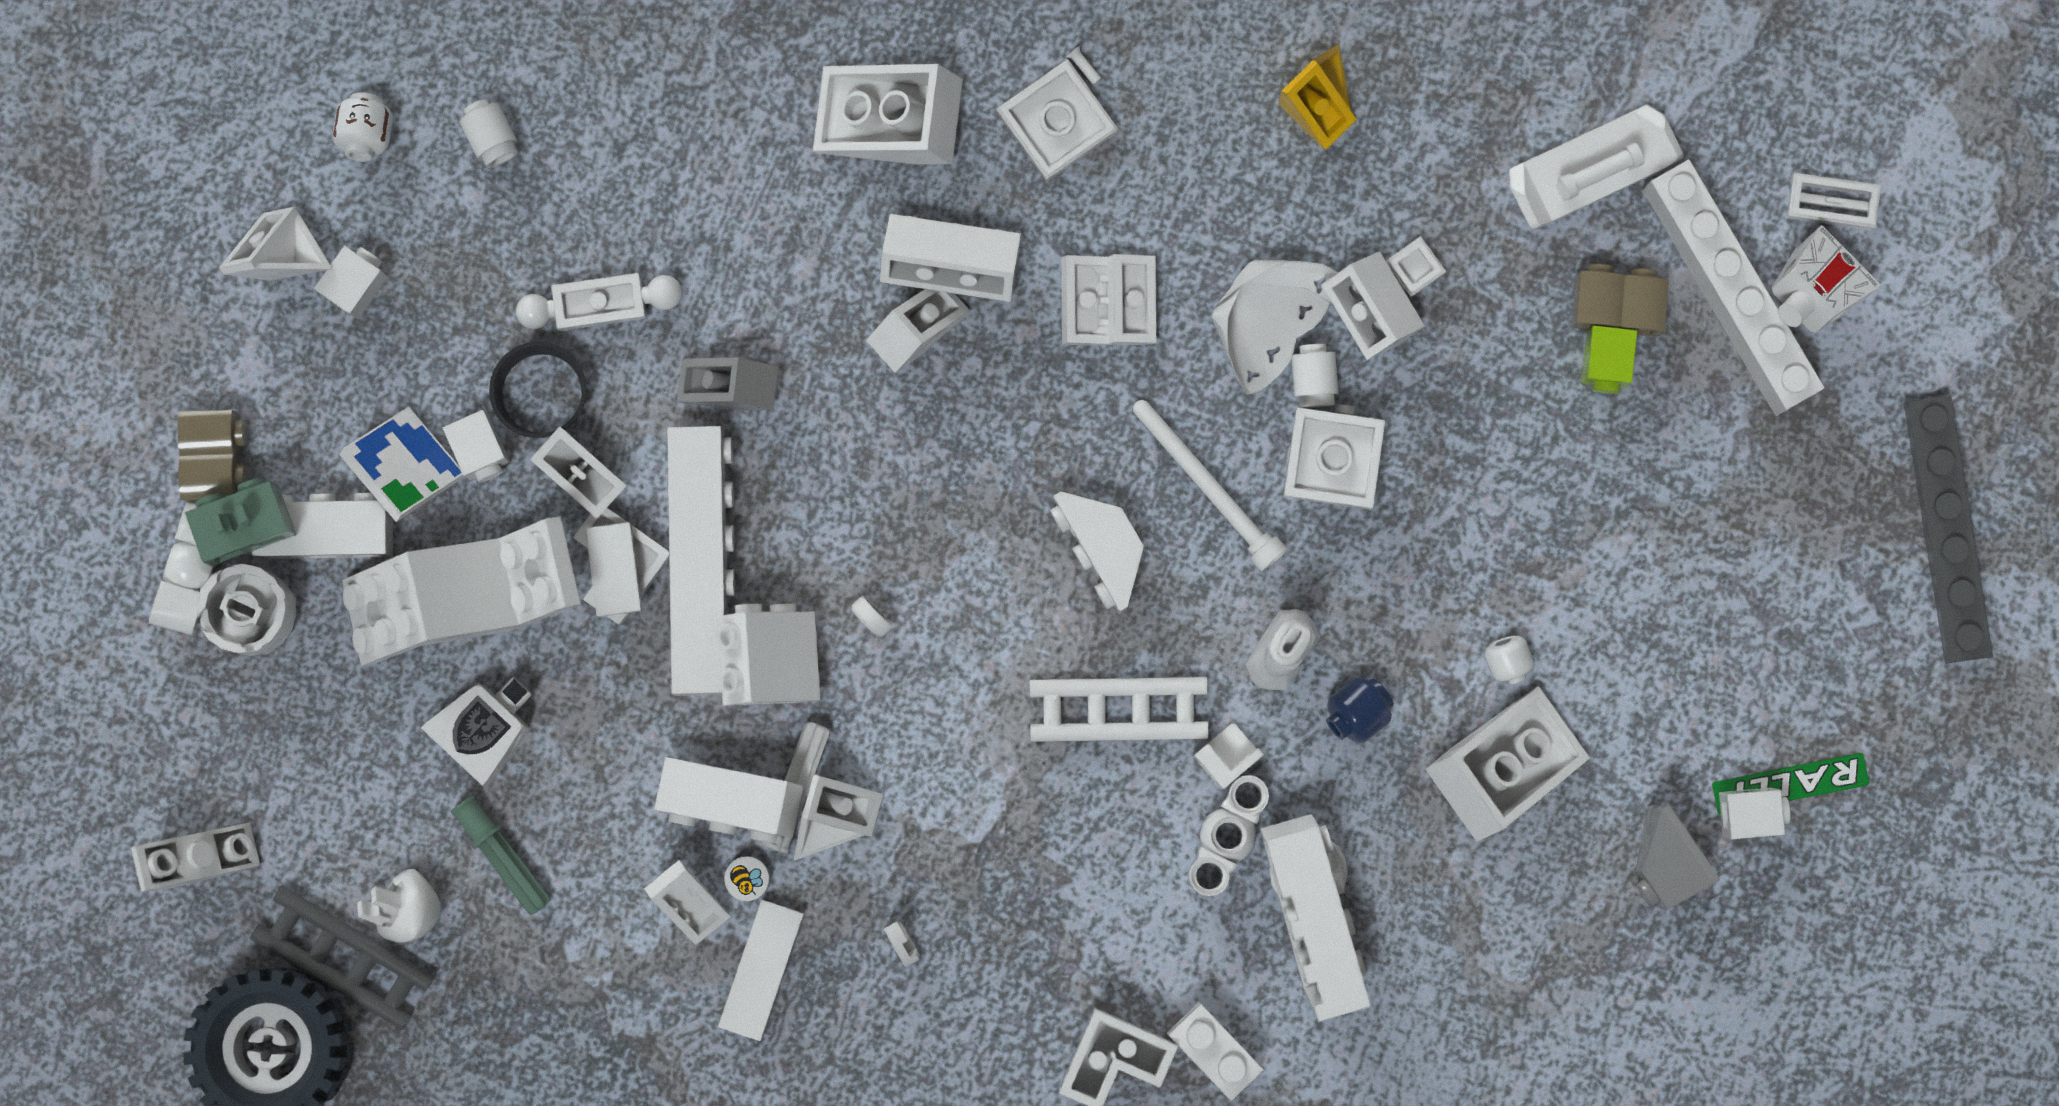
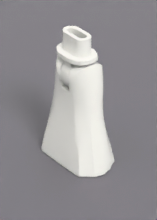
M1298 609L1280 610L1251 653L1245 665L1249 671L1250 680L1259 688L1287 690L1299 673L1300 664L1306 656H1310L1320 639V634L1316 629L1315 623L1306 612Z

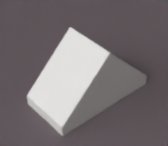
M560 426L530 458L534 464L595 518H598L626 487L619 478Z

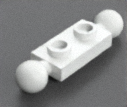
M639 273L551 285L553 300L547 301L538 294L526 295L520 299L516 306V316L518 321L529 329L541 328L547 324L550 318L556 317L557 329L559 331L646 319L644 304H651L660 310L674 308L681 299L682 289L679 282L668 275L657 276L650 281L648 286L642 287Z

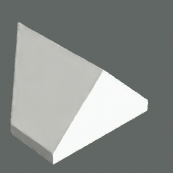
M295 207L263 213L219 267L224 275L268 281L332 269Z
M814 774L801 817L793 861L865 835L872 837L883 794Z

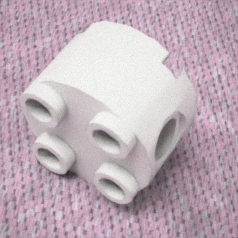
M238 564L227 567L224 570H219L209 577L200 590L196 610L198 619H200L201 626L204 629L203 632L208 640L223 650L253 656L269 654L276 647L283 644L293 629L297 602L294 593L289 589L285 581L271 571L247 564Z

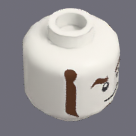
M354 93L350 95V98L343 100L337 106L332 140L339 149L345 152L347 158L359 162L369 161L372 156L380 155L388 149L393 114L384 105V101L380 97L369 93Z

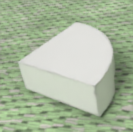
M897 921L884 928L905 967L920 960L919 957L921 956L903 922Z

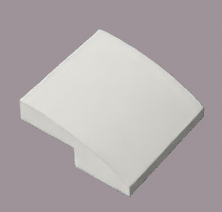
M1113 254L1109 257L1066 255L1061 258L1062 345H1146L1156 343V256Z

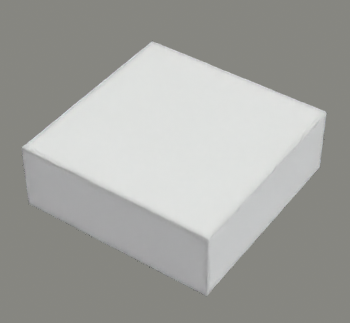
M1421 236L1386 260L1409 299L1446 273V270Z

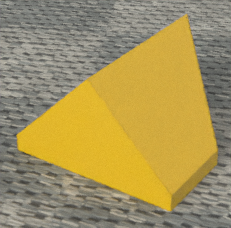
M1339 44L1312 60L1281 91L1278 104L1325 150L1357 120L1350 108Z

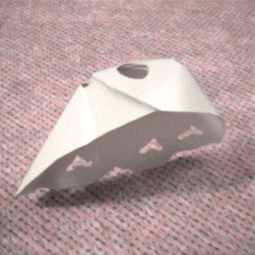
M1253 260L1234 279L1233 285L1216 304L1211 318L1237 380L1247 394L1258 392L1274 381L1291 361L1296 338L1313 329L1321 321L1331 300L1323 287L1321 293H1317L1314 281L1321 280L1323 277H1326V281L1338 274L1337 271L1321 263ZM1312 306L1313 308L1306 311L1304 318L1300 320L1299 307ZM1280 347V351L1274 354L1273 363H1270L1267 350ZM1247 371L1259 373L1258 377H1252L1251 381L1247 382Z

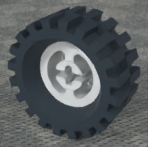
M286 968L247 971V973L225 979V984L222 986L213 987L205 995L208 999L206 1003L197 1005L190 1016L195 1018L196 1022L194 1027L186 1028L183 1040L191 1041V1051L183 1053L184 1065L192 1064L195 1075L187 1077L192 1089L200 1087L205 1094L199 1100L204 1106H322L326 1101L332 1100L340 1090L337 1088L338 1083L348 1076L351 1067L345 1066L348 1056L353 1055L354 1043H347L346 1032L352 1031L350 1019H342L339 1010L343 1009L344 1006L338 997L331 999L326 993L329 988L321 981L313 982L309 980V974L300 971H286ZM260 1017L265 1022L264 1027L254 1032L248 1042L260 1043L272 1039L275 1045L289 1046L295 1044L293 1034L284 1027L285 1020L295 1028L299 1035L301 1043L300 1057L295 1068L285 1077L279 1075L278 1069L281 1065L286 1064L292 1059L294 1055L292 1052H280L272 1054L270 1057V1051L266 1049L256 1048L248 1050V1058L258 1067V1074L249 1068L244 1059L242 1042L245 1032L251 1023Z

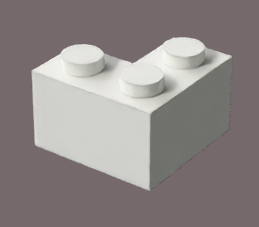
M1094 1007L1061 1083L1059 1093L1087 1106H1103L1118 1070L1160 1088L1178 1045Z

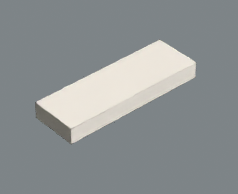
M761 899L718 1025L719 1028L757 1041L762 1040L805 913Z

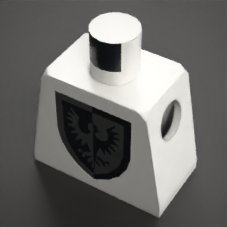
M514 677L496 695L485 685L478 683L427 721L421 729L482 786L489 787L529 728L515 712L532 694Z

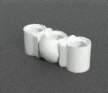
M187 501L175 535L176 544L172 546L163 574L164 581L160 582V587L150 613L149 623L192 636L198 622L196 606L199 593L209 577L213 575L215 566L202 563L185 515L186 511L197 507L195 503Z
M1248 775L1234 780L1228 787L1226 799L1220 804V809L1209 814L1202 823L1200 831L1202 847H1199L1197 858L1188 871L1189 884L1198 894L1215 896L1223 892L1228 885L1230 874L1237 867L1236 863L1247 858L1254 849L1257 838L1255 825H1257L1260 812L1265 808L1269 799L1268 788L1258 777ZM1243 783L1253 784L1257 787L1260 794L1259 802L1251 809L1241 807L1236 801V790ZM1224 823L1234 824L1240 831V841L1232 849L1221 847L1216 840V831ZM1205 863L1216 865L1221 873L1220 882L1212 889L1201 887L1196 879L1197 870Z

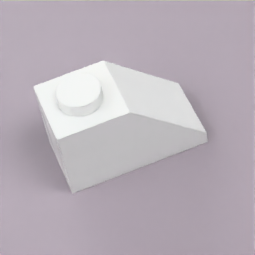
M924 289L893 309L866 341L896 373L925 353L960 322L970 310L955 293Z

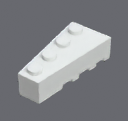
M1310 814L1261 828L1260 831L1303 989L1318 1022L1371 1007L1362 978L1367 976L1360 950H1354L1351 936L1356 934L1349 909L1343 910L1339 894L1345 893L1338 868L1330 867L1327 853L1333 852V846L1326 825L1319 827L1313 815Z

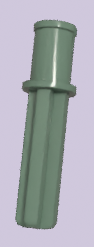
M471 795L450 811L475 842L472 845L473 849L479 848L528 914L537 913L549 903L550 897L500 832L503 827L501 825L495 826L476 801L474 795Z

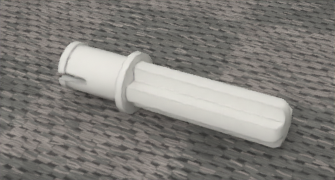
M807 722L804 725L785 778L787 782L804 785L795 829L799 817H802V809L813 775L817 770L829 736V729L814 722ZM777 835L776 844L761 841L760 845L788 854L792 838Z

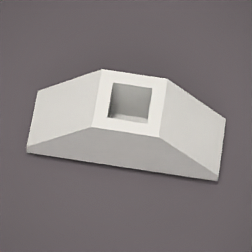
M1060 491L1053 496L1056 507L1050 509L1054 520L1062 533L1069 529L1078 543L1072 550L1084 571L1092 567L1101 582L1094 586L1106 609L1114 606L1118 614L1124 612L1128 607L1144 545L1121 507Z
M250 823L131 847L141 892L160 891L260 866Z

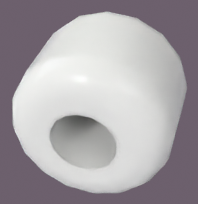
M1509 636L1490 644L1484 653L1493 678L1497 681H1508L1509 684H1516L1526 679L1525 674L1534 665L1528 644L1521 636Z

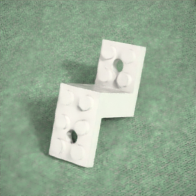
M561 517L543 519L498 539L405 552L342 580L344 587L343 602L347 610H349L354 631L352 636L353 646L359 654L361 666L379 663L419 646L512 631L581 604Z

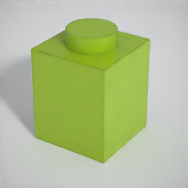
M1592 326L1586 332L1581 384L1593 385L1592 391L1602 394H1619V388L1628 387L1633 379L1637 330Z

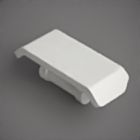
M1645 105L1509 169L1510 188L1530 228L1536 229L1646 179L1683 159L1684 155L1665 115Z

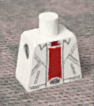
M1821 225L1794 250L1773 284L1772 291L1783 303L1778 309L1779 317L1783 323L1790 327H1797L1803 323L1809 331L1817 333L1852 311L1881 284Z

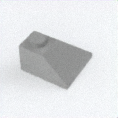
M1669 804L1653 805L1646 810L1635 872L1641 880L1636 886L1651 907L1657 904L1660 909H1670L1721 880Z

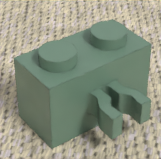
M255 478L237 486L239 492L222 498L221 493H217L195 501L197 508L186 511L185 515L202 563L215 566L296 535L279 485L271 481L264 482L263 478Z

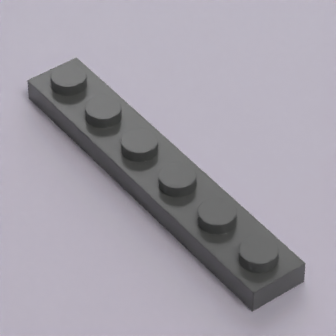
M1952 396L1907 401L1904 403L1944 661L1945 664L1991 658L1993 657Z

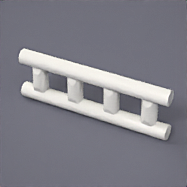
M1207 677L1030 680V698L1043 697L1044 724H1030L1031 742L1208 739V721H1194V695H1207ZM1176 695L1177 722H1150V696ZM1105 696H1132V722L1106 723ZM1061 697H1088V723L1061 724Z

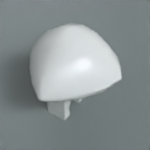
M408 869L399 873L386 890L375 886L371 890L372 902L361 899L357 903L359 918L375 923L378 933L385 939L402 943L413 942L429 933L436 925L441 913V905L436 892L424 876L415 869Z

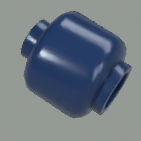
M1360 677L1354 678L1329 697L1327 708L1330 716L1326 719L1330 730L1340 740L1347 737L1355 743H1364L1390 723L1392 718L1391 708L1394 706V703L1388 691L1377 680L1370 679L1368 681Z

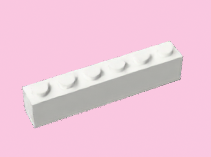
M1688 159L1651 180L1642 190L1775 416L1780 415L1823 390V384L1788 325L1780 319L1778 308L1691 161Z
M721 426L667 427L672 694L675 696L722 695L720 686V652L717 640V616L729 615L727 596H735L734 569H727V552H734L733 525H726V508H733L734 491L733 482L725 481V464L733 463L732 437H725Z

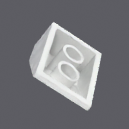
M939 64L823 66L813 151L820 154L906 164H952L963 79Z
M1537 686L1454 745L1425 770L1477 842L1504 830L1589 760L1590 757L1543 691Z

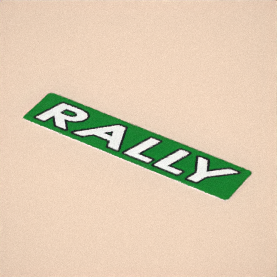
M1863 753L1716 781L1712 783L1717 812L1721 815L1719 792L1775 788L1781 790L1782 797H1787L1788 801L1868 786L1869 778Z

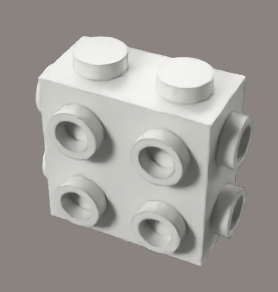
M743 604L735 606V614L717 616V640L721 668L720 686L722 689L723 706L792 704L820 700L815 612H797L796 604L770 605V612H762V604Z

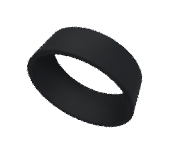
M529 342L513 348L497 363L490 380L489 396L496 416L508 429L529 438L550 437L556 430L547 433L531 432L521 428L508 415L503 403V386L508 373L517 363L534 355H551L571 366L580 381L581 401L573 417L561 427L564 430H567L575 423L583 410L586 399V380L581 366L568 351L552 343Z

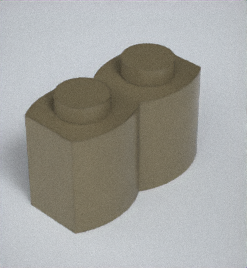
M1590 264L1588 265V271H1580L1576 275L1572 328L1589 330L1592 326L1630 329L1637 330V335L1660 336L1665 332L1669 280L1658 278V271L1632 269L1631 275L1614 273L1615 267Z
M233 410L179 411L178 448L180 456L178 479L180 500L195 502L203 497L221 493L222 498L239 492L237 486L248 481L246 464H240L239 457L240 446H246L247 425L245 420L239 419L238 412Z

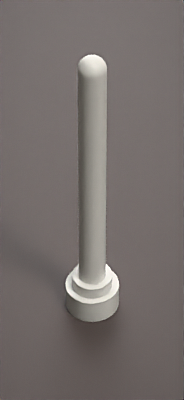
M1138 400L1133 406L1134 414L1250 545L1247 550L1253 555L1250 560L1256 567L1263 572L1276 562L1288 550L1277 536L1272 538L1268 532L1263 534L1147 401Z

